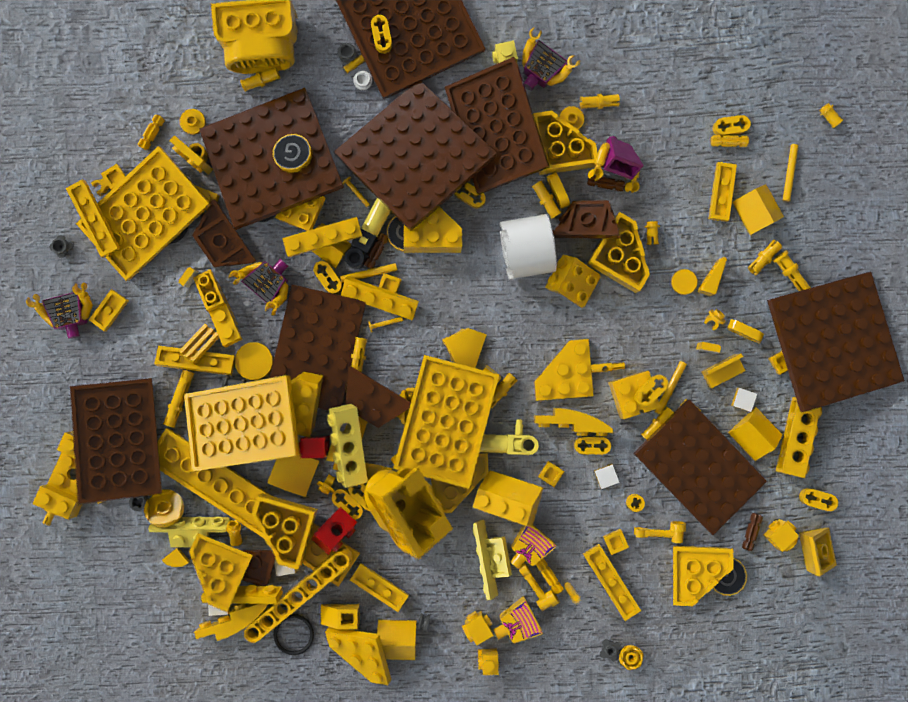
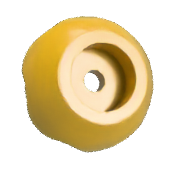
M627 645L620 651L619 661L628 670L637 669L642 665L643 652L637 646Z

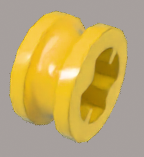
M631 494L626 499V505L630 510L639 512L643 510L645 501L640 495ZM633 498L640 500L637 508L634 505L631 506Z

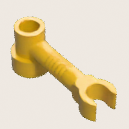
M671 521L669 530L634 527V535L637 538L665 537L672 538L671 542L683 543L684 532H686V523L681 521Z
M526 564L519 568L520 573L539 598L536 603L542 612L550 606L554 607L560 603L552 589L546 593L543 592Z

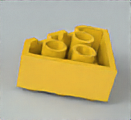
M553 111L533 113L550 166L539 171V175L594 168L596 166L594 163L597 157V147L593 140L585 137L578 129L570 123H566Z
M441 207L437 208L412 231L404 225V253H461L462 228Z
M619 212L615 219L621 238H602L587 265L632 292L637 293L641 291L650 272L645 261L643 245L639 238L637 222Z
M303 372L291 380L297 435L310 437L315 428L323 380L322 375Z
M261 493L257 496L252 516L259 525L268 546L271 547L278 564L298 570L303 563L318 509Z

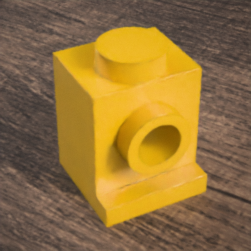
M497 648L478 649V670L482 669L483 675H499Z

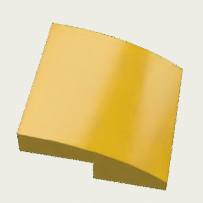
M301 454L276 459L267 483L306 497L319 460L315 458H301Z

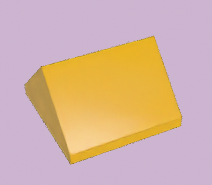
M766 184L732 202L749 235L784 217Z
M754 407L751 412L728 432L754 461L775 450L782 437L781 432L757 407Z
M829 528L799 533L808 572L816 576H822L837 566Z
M378 619L377 634L380 635L386 660H415L417 620Z

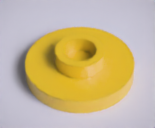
M569 106L560 113L559 117L566 123H570L578 130L582 127L584 114L579 108Z
M188 109L180 117L181 128L191 135L200 133L199 128L206 125L204 115L196 109Z
M681 269L672 276V288L678 294L687 295L695 290L697 277L692 271Z

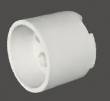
M547 214L499 223L502 228L500 238L509 280L556 272L555 245Z

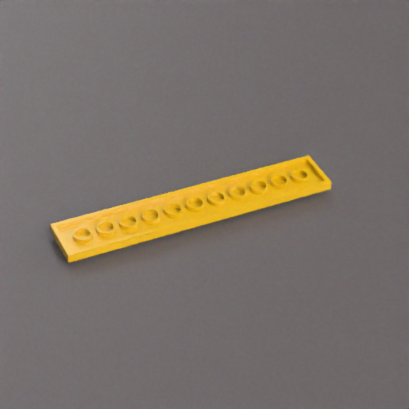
M166 428L158 439L160 471L264 538L259 525L252 516V512L258 495L261 493L271 494L228 466L192 471L189 441L171 429ZM315 523L302 563L311 570L317 568L335 553L332 551L327 555L311 540L314 533L320 528ZM341 541L343 545L340 548L350 549L353 553V559L349 566L331 581L337 587L340 586L360 555V552ZM338 556L341 562H347L346 557ZM324 568L327 574H332L331 569Z

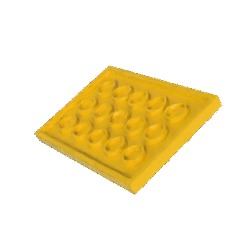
M158 146L98 202L121 248L105 258L125 281H130L211 205L162 147ZM80 219L76 225L93 243L83 221Z
M424 355L393 469L409 468L414 470L418 467L424 477L470 489L499 374Z
M290 376L275 377L184 394L192 471L300 455Z

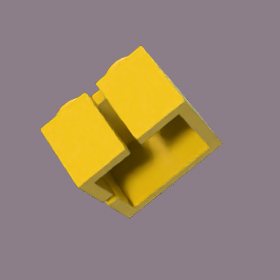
M642 371L608 382L620 419H627L639 415L640 412L646 413L661 408L658 398L649 406H640L635 401L636 392L651 378L649 371ZM650 391L646 394L641 393V402H648L647 396L651 393Z

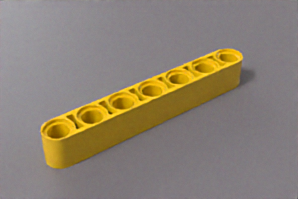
M344 547L332 554L286 592L277 604L269 606L249 624L244 631L245 639L251 643L259 641L349 566L353 559L352 551ZM338 556L346 557L347 562H341ZM324 568L331 569L332 574H327ZM309 580L316 581L317 586L311 585ZM295 592H300L303 598H298ZM281 604H285L288 610L283 609ZM266 616H270L273 622L267 620ZM252 628H256L259 633L253 632Z

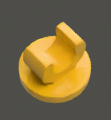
M711 309L704 323L707 324L711 320L714 321L715 324L712 326V330H716L719 324L723 325L726 322L724 319L725 315L718 309Z
M329 474L324 483L318 481V490L326 495L329 493L333 494L335 490L331 486L335 481V477Z

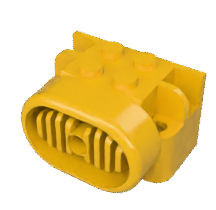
M242 0L211 4L213 33L224 50V61L228 70L240 74H256V72L260 71L262 73L276 67L277 71H282L294 65L293 44L297 40L298 33L295 18L298 17L291 0Z
M418 467L414 470L402 468L398 472L381 470L374 474L366 485L364 493L366 505L378 525L390 534L398 548L419 560L453 528L441 508V502L434 496L432 486L426 482Z

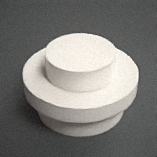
M359 71L355 74L354 85L357 89L367 90L371 87L373 80L370 73Z

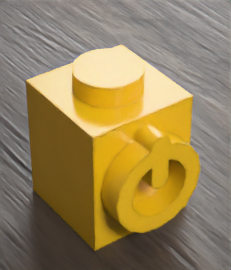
M781 519L773 521L769 525V529L763 534L781 552L791 550L797 544L799 537L795 532L796 527L790 521L786 522Z
M475 611L466 617L467 619L462 628L470 643L474 641L477 646L494 636L493 630L490 627L493 624L488 615L484 616L482 611L478 613Z

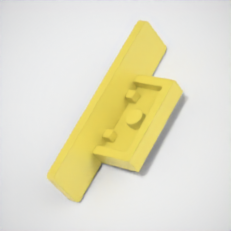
M181 516L179 521L168 527H156L150 523L148 530L149 532H168L170 547L191 548L198 533L210 538L209 533L227 532V523L230 522V518Z
M479 520L473 523V535L476 538V553L479 556L480 573L483 576V591L486 594L487 600H492L498 596L495 578L509 577L512 575L505 536L488 538L485 520Z

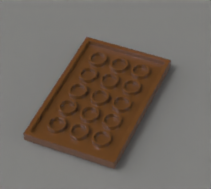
M515 57L445 86L451 110L497 153V157L472 178L477 194L480 195L550 167Z
M291 285L270 378L290 376V379L293 380L303 372L322 375L323 380L318 408L329 411V408L342 406L347 388L348 368L352 365L353 358H351V354L354 352L355 337H359L366 302Z
M152 378L70 386L78 504L162 494Z
M688 399L633 453L711 535H714L767 482Z

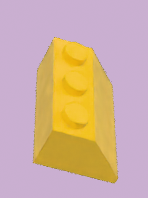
M489 470V473L477 490L473 508L525 526H531L534 523L544 488Z

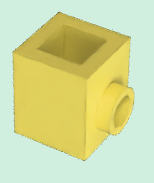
M514 40L495 44V50L492 52L494 64L515 57L518 62Z

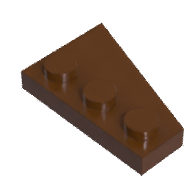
M241 550L253 555L242 581L258 586H268L276 560L273 551Z

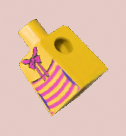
M523 525L511 545L516 554L510 562L518 569L525 561L531 566H535L555 549L556 544L534 525Z
M524 596L499 615L502 625L493 629L498 640L509 635L512 643L543 634Z

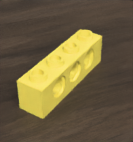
M348 404L329 408L330 415H327L329 426L332 427L333 434H330L332 445L335 446L333 459L338 466V471H336L338 483H341L345 488L367 483L368 479L357 407ZM347 423V428L344 431H340L341 426ZM350 442L349 448L343 450L344 444ZM353 461L352 466L346 468L347 463Z

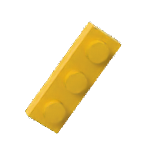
M716 163L708 219L729 221L737 164Z
M360 563L350 579L351 582L399 612L409 596L408 593Z

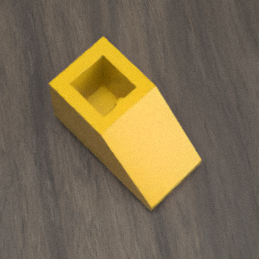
M321 604V625L335 629H358L360 624V604Z

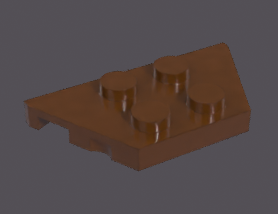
M213 199L206 214L201 218L199 226L196 227L192 234L213 267L257 262L217 201Z
M609 200L572 201L567 211L560 217L559 225L555 230H552L553 238H621Z
M349 366L345 405L352 404L356 406L360 418L380 428L410 408V401L354 367Z

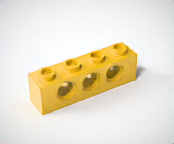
M792 397L776 466L777 472L805 478L806 474H808L810 468L808 462L814 451L813 440L818 433L817 422L818 418L822 415V407L807 412H800L796 397ZM804 414H806L807 416V422L805 424L802 422V416ZM800 433L803 434V440L801 442H799L797 439ZM795 452L799 453V458L797 461H794L793 455Z

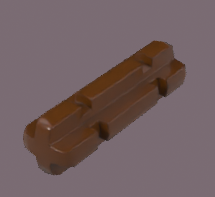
M595 175L588 178L587 181L588 186L595 187L597 185L599 188L610 190L614 188L615 191H623L625 187V181L623 180L615 181L612 178L601 177L595 181Z
M383 233L378 234L377 242L374 243L368 254L369 257L365 259L364 266L370 269L374 268L375 261L379 259L384 249L383 245L388 241L387 235Z
M757 513L751 514V523L748 524L745 534L746 540H743L742 544L743 549L753 551L754 541H756L760 529L759 523H762V515Z

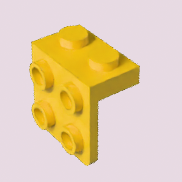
M563 254L557 262L556 272H553L548 278L545 288L563 295L579 307H584L600 279V274L578 258Z

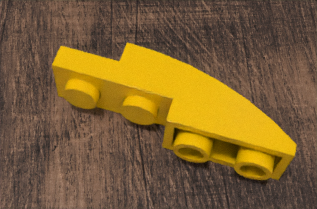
M210 269L193 277L222 345L226 348L243 340L237 327L238 323L212 270Z
M553 408V415H534V423H538V427H550V424H558L560 428H569V424H572V431L577 432V436H588V432H596V436H608V433H613V428L601 420L574 410Z
M236 604L229 613L230 617L225 615L218 618L217 622L211 623V621H206L199 624V627L194 631L195 638L199 639L215 634L217 641L234 635L251 624L269 604Z

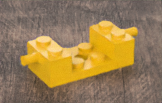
M73 431L64 432L57 448L61 455L48 483L40 486L32 503L47 512L42 523L48 526L51 525L55 515L67 520L77 517L83 505L78 504L76 479H72L70 476V471L75 469Z

